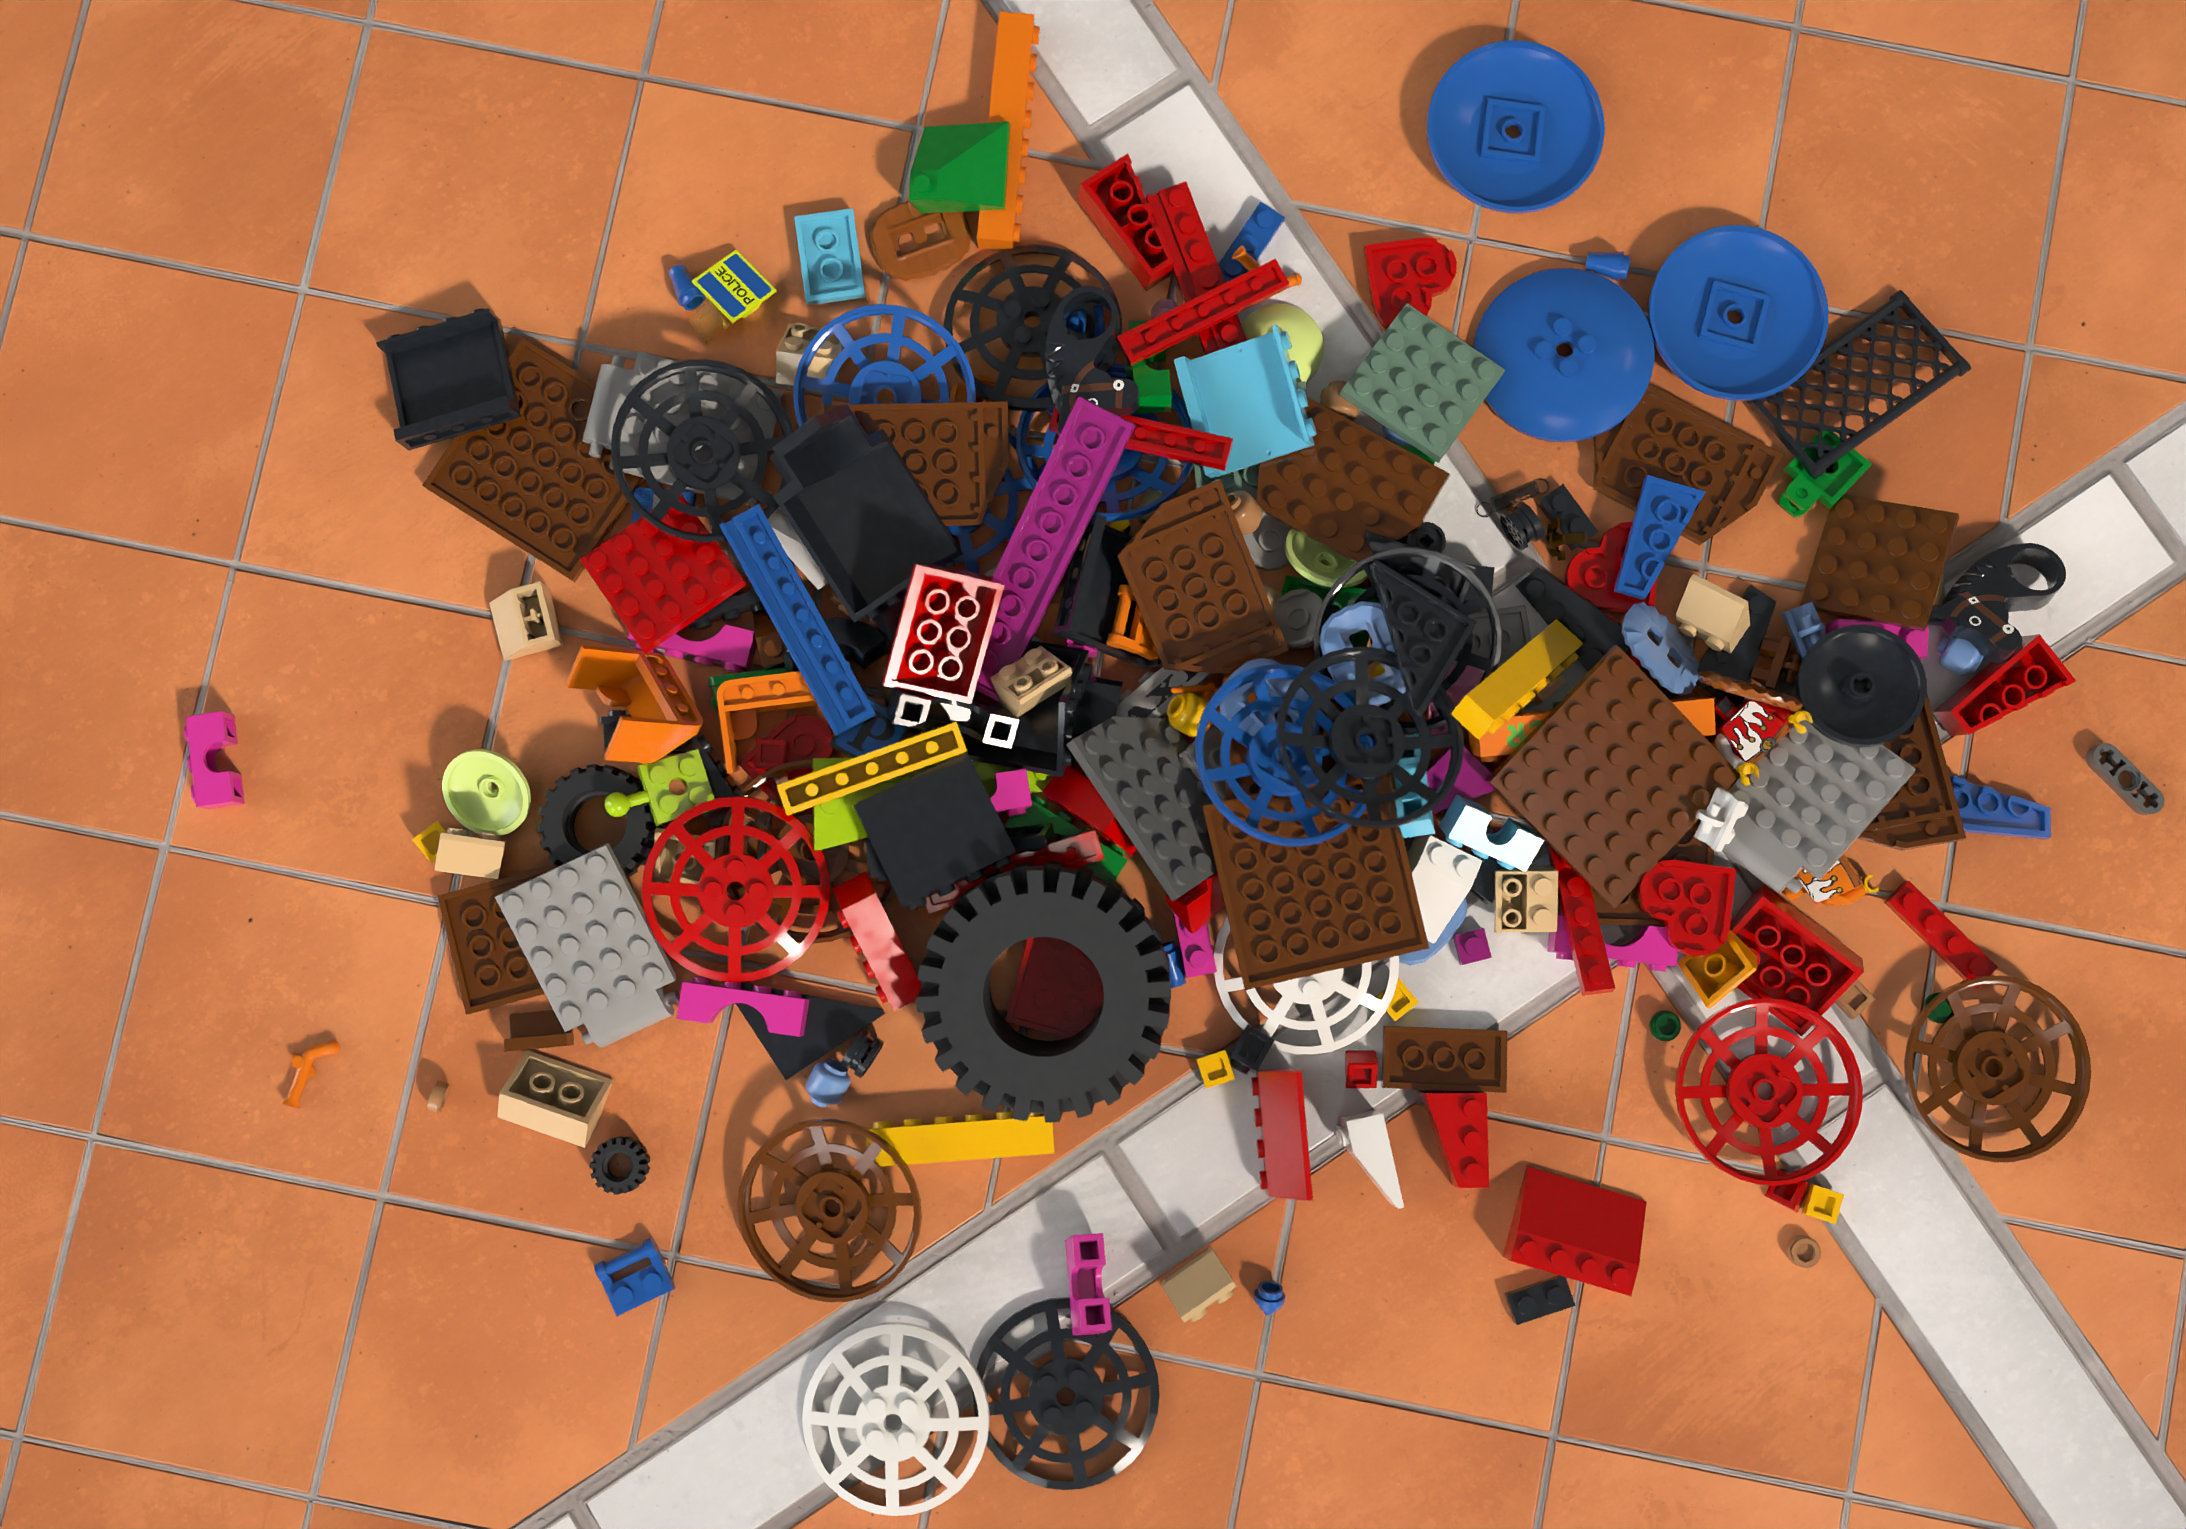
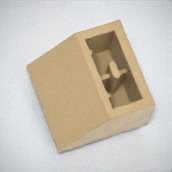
M805 323L788 324L776 350V383L794 386L799 362L809 343L822 328L811 327ZM834 333L817 350L809 366L807 376L825 380L831 363L844 349ZM842 366L840 367L834 382H839L841 377Z
M541 581L510 589L490 602L504 661L564 645L550 588Z
M1042 646L1029 650L1025 656L1011 665L1004 666L990 679L1003 707L1016 717H1019L1064 688L1071 677L1072 670Z
M448 828L447 833H440L434 871L498 879L505 842L498 841L499 835L480 832L479 837L475 838L468 837L467 830Z
M1530 865L1526 872L1516 867L1513 871L1506 868L1495 870L1494 932H1557L1558 871L1551 865Z
M1212 1247L1161 1281L1162 1288L1184 1323L1189 1319L1195 1322L1202 1318L1208 1312L1206 1307L1215 1301L1218 1304L1223 1303L1234 1294L1232 1289L1237 1287Z

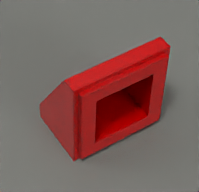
M1374 1050L1345 1051V1087L1376 1088L1378 1073L1376 1052Z
M1779 1168L1777 1169V1174L1787 1173ZM1803 1180L1794 1184L1769 1186L1765 1197L1798 1213L1808 1193L1810 1184Z

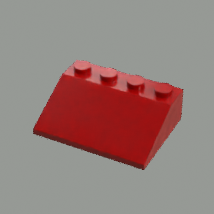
M915 563L884 675L883 686L971 704L1004 584L992 576L966 570Z
M1764 884L1749 898L1730 922V930L1757 956V970L1737 986L1739 990L1751 999H1784L1801 1004L1822 1016L1864 973L1863 959ZM1769 1008V1012L1800 1036H1803L1813 1025L1810 1021L1795 1013L1778 1008Z
M1293 1067L1258 1070L1256 1077H1251L1252 1095L1258 1096L1259 1108H1254L1255 1127H1261L1262 1139L1256 1140L1258 1158H1263L1264 1171H1259L1261 1190L1266 1189V1194L1269 1197L1305 1201L1313 1200L1302 1071Z
M1526 1166L1503 1257L1515 1263L1632 1296L1640 1264L1647 1201Z

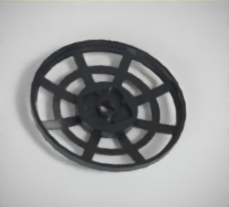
M1030 245L1002 250L985 258L968 271L952 292L946 307L944 328L953 336L952 321L957 301L973 304L970 315V332L972 337L958 344L961 346L964 354L976 348L985 362L1000 372L993 389L984 385L973 375L975 391L978 396L989 402L1008 401V409L1015 411L1042 412L1054 410L1055 405L1052 396L1028 399L1009 396L1005 392L1011 377L1028 381L1048 379L1046 368L1048 329L1053 314L1062 301L1053 292L1060 280L1069 285L1073 290L1082 287L1078 281L1065 273L1071 262L1083 267L1092 274L1101 284L1104 291L1113 298L1120 320L1118 336L1122 334V318L1117 297L1109 282L1099 270L1085 259L1071 252L1055 247ZM1038 253L1054 255L1060 258L1054 268L1044 265H1022L1017 267L1012 256ZM1001 260L1005 271L992 278L979 293L964 290L966 284L977 273ZM1040 273L1049 276L1042 287H1026L1021 274ZM1007 279L1010 280L1014 292L1010 293L1003 301L988 296L997 285ZM1084 303L1074 308L1071 313L1085 310L1086 327L1084 335H1081L1068 328L1067 318L1066 328L1069 334L1071 333L1078 337L1079 341L1081 338L1092 339L1095 330V312L1093 308L1101 307L1102 305ZM984 307L996 311L997 326L980 332L979 316L981 308ZM1031 316L1041 320L1040 324L1036 327H1028L1024 322ZM998 338L1001 339L1003 344L1010 350L1004 363L988 350L985 345L986 343ZM1116 340L1097 369L1109 373L1120 349ZM955 356L950 361L958 376L966 384L961 366ZM1021 356L1041 357L1044 369L1025 370L1018 369L1016 366Z
M708 359L686 360L655 370L642 379L627 395L619 408L613 425L610 445L612 466L616 481L624 497L633 509L649 524L666 534L683 540L701 543L721 542L727 540L719 526L722 523V514L739 508L751 497L767 506L763 511L767 520L779 508L773 495L759 486L766 472L767 452L773 451V447L794 431L781 402L763 382L752 374L725 362ZM707 371L723 374L742 382L746 386L736 400L719 392L699 390L696 372ZM684 373L686 392L668 398L655 410L640 398L659 381ZM756 393L765 400L774 412L781 426L783 436L765 439L758 421L745 408ZM700 400L717 402L727 406L729 410L721 420L703 416ZM688 402L690 418L680 423L677 427L663 417L673 407ZM633 408L647 419L640 435L639 455L620 456L622 429L627 415ZM739 416L750 427L755 441L738 442L736 435L730 428ZM654 426L669 437L666 453L648 454L649 438ZM699 446L708 447L712 452V458L708 461L698 460L695 456V449ZM758 453L757 469L753 480L750 481L738 473L737 468L741 456ZM669 466L676 481L667 492L658 484L650 467ZM641 468L648 486L661 499L651 513L633 495L625 479L623 469ZM782 479L778 491H780L787 485L784 479ZM728 481L744 491L733 501L724 505H718L716 489L725 485ZM686 487L700 490L704 493L706 508L690 506L679 502L677 499ZM672 507L688 515L708 517L712 534L685 532L671 527L661 520Z
M1395 548L1381 551L1362 559L1350 567L1336 580L1327 593L1319 610L1315 626L1314 650L1316 659L1323 656L1319 643L1321 628L1333 613L1338 612L1330 608L1336 596L1349 580L1360 571L1365 570L1372 586L1367 588L1354 604L1360 601L1367 602L1372 596L1377 594L1370 570V564L1374 559L1383 561L1396 557L1426 558L1427 562L1422 576H1402L1430 592V589L1435 590L1444 596L1455 609L1466 616L1486 608L1492 631L1489 659L1471 653L1473 646V632H1471L1455 661H1458L1457 665L1450 675L1442 681L1441 685L1445 691L1448 690L1459 679L1467 665L1485 671L1477 685L1498 668L1501 655L1502 631L1495 604L1483 583L1470 569L1454 558L1423 548ZM1439 563L1447 565L1461 574L1475 588L1479 597L1462 604L1460 599L1449 588L1434 580ZM1366 629L1360 630L1369 633ZM1351 634L1350 637H1349V639H1350V642H1351V644H1352V634ZM1327 668L1319 671L1320 674L1333 680ZM1433 698L1432 702L1439 716L1425 720L1429 730L1446 725L1444 716ZM1391 700L1379 705V707L1388 711L1395 701ZM1399 722L1403 733L1418 732L1414 722Z
M1351 647L1329 652L1315 659L1300 671L1289 685L1281 701L1277 716L1276 739L1285 771L1295 787L1311 804L1340 822L1373 829L1393 828L1414 822L1428 814L1442 802L1454 786L1460 772L1464 755V736L1461 723L1451 714L1455 709L1454 703L1444 687L1440 685L1433 699L1444 716L1449 734L1430 736L1424 717L1422 716L1418 721L1414 719L1406 692L1403 694L1387 684L1368 680V661L1388 665L1400 671L1394 652L1371 647ZM1355 661V680L1337 683L1322 692L1311 679L1315 673L1331 665ZM1301 687L1313 700L1304 718L1302 734L1285 731L1288 708ZM1355 690L1356 705L1345 709L1343 712H1340L1330 701L1332 697L1340 693ZM1368 691L1383 694L1394 700L1395 703L1388 711L1371 705L1368 702ZM1320 709L1333 722L1328 736L1311 735L1313 721ZM1404 711L1413 720L1419 737H1404L1403 730L1397 721ZM1367 735L1371 737L1374 747H1363L1359 742V736ZM1286 744L1303 747L1309 767L1320 780L1311 790L1303 784L1292 767L1287 754ZM1450 747V761L1447 773L1439 789L1434 791L1421 782L1429 766L1431 749ZM1313 748L1329 749L1336 765L1327 774L1318 764ZM1421 749L1420 760L1413 775L1398 765L1404 750ZM1345 773L1362 779L1364 795L1348 791L1336 784V782ZM1389 773L1403 784V786L1392 792L1377 795L1375 779ZM1328 790H1331L1346 800L1366 804L1369 820L1345 815L1326 805L1320 798ZM1410 791H1413L1427 801L1422 807L1408 815L1392 820H1382L1379 804L1398 800Z
M1070 1297L1049 1298L1032 1303L1015 1312L989 1338L976 1368L983 1382L985 1370L993 1352H996L1008 1362L1001 1383V1401L989 1402V1416L1003 1414L1010 1433L1023 1446L1012 1462L995 1443L989 1431L987 1447L997 1460L1013 1474L1029 1483L1058 1490L1083 1489L1100 1484L1116 1476L1131 1464L1144 1448L1152 1433L1158 1414L1160 1397L1158 1374L1153 1357L1144 1339L1134 1326L1119 1313L1110 1309L1112 1330L1101 1333L1099 1336L1094 1334L1073 1336L1072 1328H1060L1058 1309H1071ZM1045 1312L1048 1331L1028 1340L1017 1352L1002 1341L1003 1337L1020 1322L1035 1314ZM1118 1328L1127 1334L1137 1347L1145 1363L1146 1373L1129 1377L1122 1359L1109 1345ZM1062 1339L1080 1340L1091 1344L1092 1347L1083 1360L1065 1356ZM1050 1341L1053 1359L1037 1368L1024 1358L1034 1348ZM1102 1353L1114 1365L1119 1375L1118 1380L1101 1382L1099 1375L1093 1367ZM1017 1369L1031 1379L1028 1397L1010 1399L1011 1382ZM1150 1385L1149 1413L1144 1429L1138 1438L1124 1429L1131 1409V1390ZM1068 1387L1074 1391L1075 1398L1071 1403L1063 1404L1058 1400L1057 1393L1061 1388ZM973 1391V1407L976 1417L978 1416V1406ZM1122 1392L1121 1410L1115 1423L1100 1412L1104 1396ZM1031 1410L1033 1417L1039 1425L1029 1439L1018 1427L1012 1413ZM1094 1424L1107 1433V1436L1098 1444L1082 1451L1079 1437L1080 1432ZM1049 1432L1067 1436L1069 1453L1051 1452L1041 1448L1040 1445ZM1116 1439L1131 1448L1128 1454L1112 1468L1097 1476L1087 1478L1084 1460L1091 1459L1102 1453ZM1033 1455L1050 1462L1071 1463L1075 1481L1048 1480L1025 1471L1024 1467Z

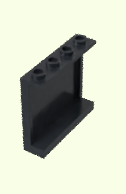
M489 308L476 309L471 314L458 318H446L441 323L432 326H420L415 331L402 335L394 334L386 340L376 342L377 347L386 353L400 428L393 430L395 441L408 451L521 417L501 319Z
M1097 513L1093 514L1070 561L1054 634L1142 669L1160 666L1159 657L1155 660H1149L1106 644L1108 634H1111L1120 599L1117 595L1119 585H1129L1117 555L1133 536L1105 525L1106 517ZM1134 600L1131 601L1124 636L1127 638L1130 636L1136 609V601Z
M967 752L853 805L854 811L859 821H861L895 891L902 910L909 907L910 911H914L928 903L926 898L936 893L939 898L955 891L954 885L966 880L967 884H970L984 877L982 871L993 866L995 870L1004 868L1012 863L1011 857L1016 854V850Z

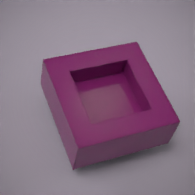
M1484 928L1453 935L1460 965L1492 958Z

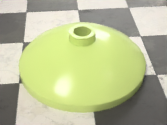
M1287 304L1266 305L1252 312L1241 324L1247 340L1273 332L1272 325L1275 324L1283 332L1287 331L1292 343V348L1288 349L1291 361H1296L1300 372V377L1296 378L1297 382L1307 383L1317 372L1324 353L1323 337L1314 319L1305 311Z
M1293 528L1287 535L1285 541L1287 559L1300 575L1315 584L1332 588L1336 580L1356 564ZM1365 570L1357 573L1343 588L1355 586L1363 582L1368 577Z
M485 749L466 751L450 762L443 775L442 792L448 809L459 823L479 834L482 832L499 836L508 834L517 829L529 813L531 793L525 776L510 759L497 752Z

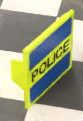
M737 250L692 280V283L732 323L741 317L743 319L757 310L763 301L777 292Z

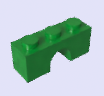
M1149 320L1128 322V331ZM1166 349L1132 366H1129L1125 359L1126 377H1132V381L1137 384L1140 394V405L1135 414L1171 412L1172 393L1169 370H1154L1148 367L1149 364L1154 362H1166Z

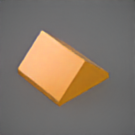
M1729 930L1726 942L1717 951L1708 956L1691 957L1686 955L1677 964L1705 1006L1710 1009L1757 970V956Z

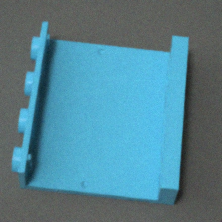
M1277 324L1272 325L1273 332L1222 350L1193 360H1189L1185 356L1173 360L1192 429L1233 438V446L1225 471L1203 466L1205 475L1212 479L1315 445L1312 436L1317 434L1312 418L1307 419L1304 407L1308 406V400L1304 389L1299 390L1296 378L1300 377L1299 368L1295 360L1291 361L1288 349L1292 348V343L1287 331L1283 332Z

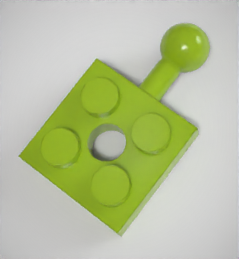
M699 750L664 758L654 763L639 765L637 770L644 791L627 796L621 792L611 793L605 800V809L611 816L621 817L628 812L630 807L648 802L655 825L659 826L674 821L685 811L703 802L714 800ZM672 780L683 782L685 785V793L683 795L671 793L669 783Z

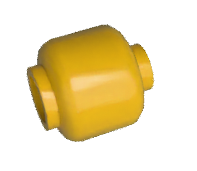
M1190 692L1176 695L1170 701L1167 708L1170 725L1189 737H1196L1198 723L1209 702Z

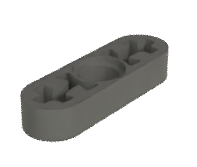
M2104 743L2095 745L2088 750L2086 754L2088 766L2133 811L2140 815L2155 814L2163 808L2164 796L2161 791L2115 746ZM2106 752L2107 756L2105 757V760L2107 762H2099V760L2101 759V755L2099 753ZM2119 764L2116 768L2112 767V765ZM2122 771L2128 772L2132 778L2131 785L2128 788L2121 786L2118 781V776ZM2133 791L2138 792L2137 794H2131ZM2149 795L2151 797V799L2149 800V804L2151 806L2145 807L2143 805V803L2145 802V798L2143 796Z

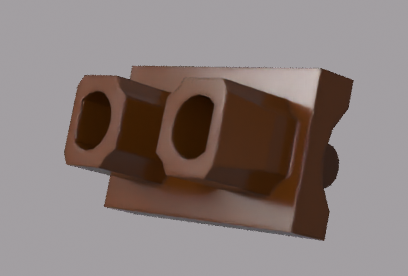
M1782 635L1781 640L1763 639L1759 656L1774 659L1771 668L1755 664L1750 677L1752 683L1777 690L1783 672L1786 673L1783 683L1792 685L1794 677H1797L1801 656L1792 654L1790 662H1786L1792 646L1790 644L1791 637Z

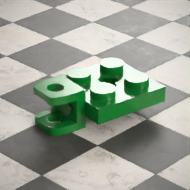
M1822 432V443L1824 445L1835 448L1841 443L1840 437L1834 432ZM1818 434L1809 443L1816 444ZM1803 449L1813 462L1817 460L1814 449ZM1853 449L1833 463L1834 466L1831 470L1834 473H1824L1817 479H1813L1799 461L1794 458L1783 470L1794 480L1783 492L1778 504L1793 518H1799L1804 515L1817 500L1830 509L1868 470L1872 463ZM1789 500L1797 507L1791 506Z

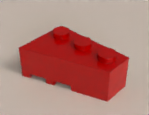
M1076 765L1072 769L1067 766L1063 777H1052L1042 791L1045 796L1085 825L1087 824L1093 829L1095 828L1108 841L1110 839L1115 842L1124 852L1130 856L1133 855L1137 848L1081 767Z
M1473 1091L1419 1092L1429 1116L1430 1125L1435 1133L1451 1184L1457 1188H1489L1487 1093Z

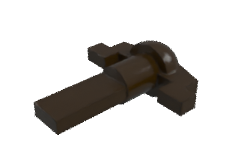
M1560 518L1552 519L1553 524H1548L1545 543L1549 547L1552 557H1557L1558 561L1565 560V552L1559 551V546L1588 542L1587 531L1559 534L1556 528L1561 527Z

